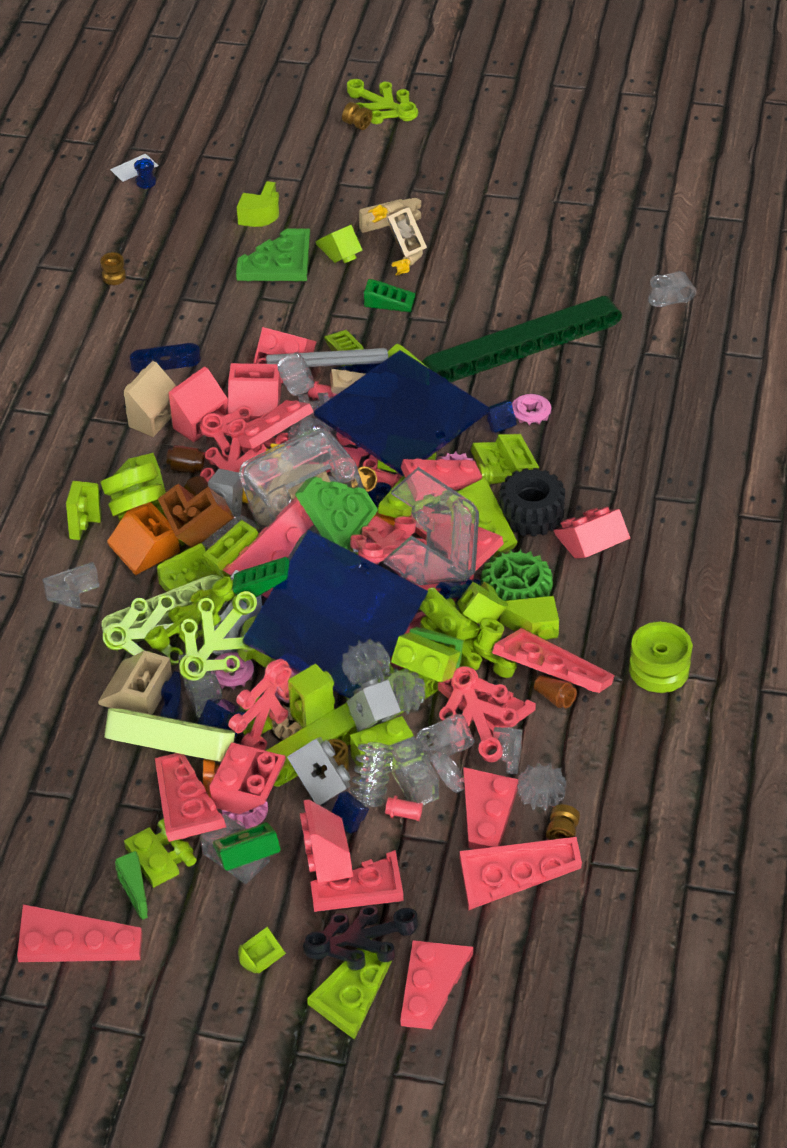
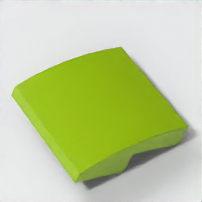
M499 434L496 442L473 443L470 449L477 463L483 466L485 464L492 466L493 480L491 484L505 482V478L508 475L512 476V473L515 471L521 472L525 468H528V470L539 468L521 434Z

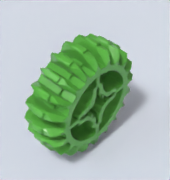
M509 549L507 554L499 552L497 557L491 556L490 561L485 563L481 574V585L485 581L493 586L498 597L504 601L550 596L553 587L552 572L547 562L542 561L540 555L533 557L531 551L525 554L521 549L517 553H513Z

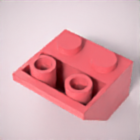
M262 327L253 364H266L267 355L314 352L316 341ZM309 367L280 369L281 383L297 387Z
M231 363L228 380V414L237 411L239 407L246 406L251 410V420L260 418L262 414L270 413L280 405L282 387L280 364Z
M205 366L169 391L173 429L192 442L203 436L200 431V422L204 416L210 413L218 414L220 417L228 415V398Z
M608 506L583 512V517L577 519L575 517L560 522L562 527L553 530L556 537L574 558H586L630 539L620 509L609 510Z
M231 742L210 784L211 799L215 803L216 808L242 814L265 804L286 760V756Z
M303 800L305 812L300 813V820L309 871L316 872L318 883L353 877L350 852L342 818L311 800Z

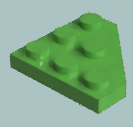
M285 229L280 232V237L273 241L269 239L257 246L254 253L249 256L244 254L239 257L236 270L237 281H307L310 229Z
M318 477L306 479L295 493V496L336 559L345 557L351 548V536L361 535L362 527L367 526L378 511L365 489L359 487L350 488L347 487V484L334 481H322V478Z

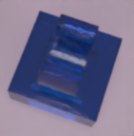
M506 400L485 408L491 432L496 433L517 425L511 401Z
M347 791L339 793L332 809V813L342 818L344 829L349 833L358 830L361 821L365 820L369 811L368 807Z

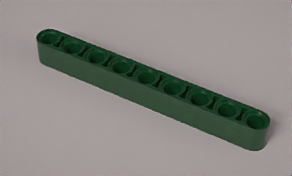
M601 296L425 357L422 363L430 369V382L434 386H442L610 328L621 320L622 312L608 296Z

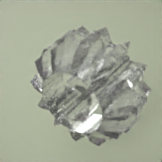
M298 352L288 354L278 361L277 366L280 377L287 390L293 396L304 394L314 387V378L301 354Z
M368 639L366 643H362L358 640L357 646H349V652L342 654V669L353 685L358 683L361 686L373 679L384 681V674L390 672V656L380 642L374 643V641Z
M396 667L393 674L385 672L383 679L379 680V683L389 680L400 711H404L408 715L410 709L418 710L420 703H423L425 699V683L423 679L419 678L418 673H409L408 669L399 671Z
M539 761L535 768L527 765L525 772H520L518 777L519 784L517 785V792L522 797L523 805L531 804L533 810L537 807H542L546 811L548 805L554 807L559 804V801H563L566 791V780L562 776L560 768L552 769L551 763L547 766H542Z

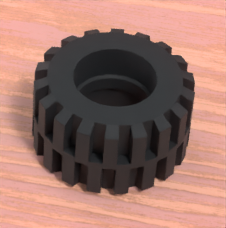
M525 468L521 472H513L512 476L508 475L505 478V482H502L499 506L514 533L518 531L520 535L524 536L526 534H531V536H537V534L545 535L548 531L555 530L556 525L560 526V522L564 518L565 488H563L564 484L561 480H558L555 474L550 475L549 471L546 470L539 471V468H533V470Z

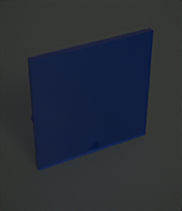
M399 350L314 411V416L351 440L356 446L361 447L404 476L401 469L403 459L426 460L489 413V407Z
M308 530L289 561L287 579L273 587V590L243 638L242 643L275 660L284 659L290 668L299 673L316 663L323 672L327 671L333 678V690L350 699L354 696L353 691L361 688L362 684L373 679L379 681L393 656L398 637L405 634L428 591Z

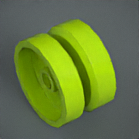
M154 462L115 473L114 476L100 481L105 495L110 496L122 493V496L112 499L108 504L113 517L124 514L128 510L149 502L154 503L165 494L162 484L157 483L146 487L144 485L158 476Z
M660 621L648 623L640 627L633 635L629 662L631 678L638 686L651 692H672L682 687L688 680L693 647L690 636L683 628L673 623Z

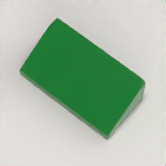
M268 822L212 842L226 871L279 853L281 850L277 833Z

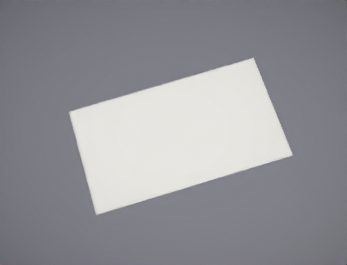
M144 154L110 170L124 182L159 165L148 155Z

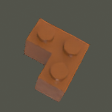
M177 484L158 498L175 536L191 548L202 543L234 519L225 499L209 487L194 496L180 484Z

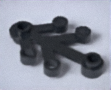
M368 905L361 908L360 915L351 926L348 915L337 913L331 917V922L324 931H315L306 936L303 943V952L307 957L313 959H323L326 956L347 961V966L351 970H360L365 967V954L361 950L350 951L341 948L345 945L376 953L379 961L390 962L395 958L394 945L390 942L375 941L372 938L398 932L403 936L412 935L418 927L417 912L411 908H401L394 913L393 921L368 928L365 927L373 925L379 920L378 910L375 906ZM345 932L342 935L335 936L337 933Z

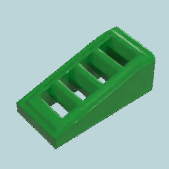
M368 279L364 291V307L411 312L415 293L377 280Z
M283 557L234 574L232 591L236 595L248 591L257 598L287 579L289 559Z

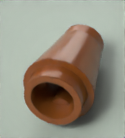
M540 675L534 683V690L558 708L570 707L576 698V688L570 682Z

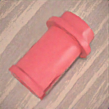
M318 381L310 383L308 397L312 398L313 401L323 399L338 402L340 394L332 393L331 386L319 384Z
M381 469L375 470L377 475L376 485L392 489L403 476L401 473L392 474Z
M396 795L394 798L388 797L385 814L390 815V818L393 819L394 816L420 821L423 803L401 800Z

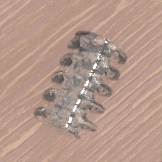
M376 742L358 744V749L365 752V754L356 755V760L363 763V765L354 766V771L361 774V776L352 777V782L358 784L359 787L350 788V793L356 795L355 801L363 806H383L385 804L384 795L387 793L385 785L389 782L387 774L391 772V765L389 763L393 761V754L391 752L395 749L389 745Z

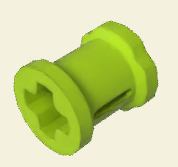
M486 618L480 623L481 631L473 642V648L484 655H493L494 645L497 643L498 637L503 634L504 626L497 620Z

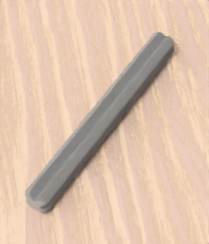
M385 348L266 356V364H280V369L386 363L388 361V352Z

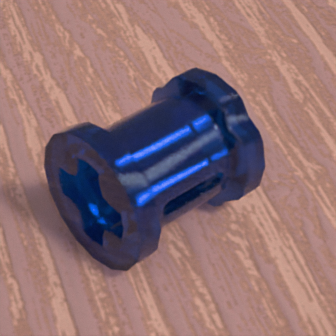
M148 158L137 160L134 163V169L137 171L138 176L136 178L137 186L143 189L153 187L156 184V178L153 175L154 162Z

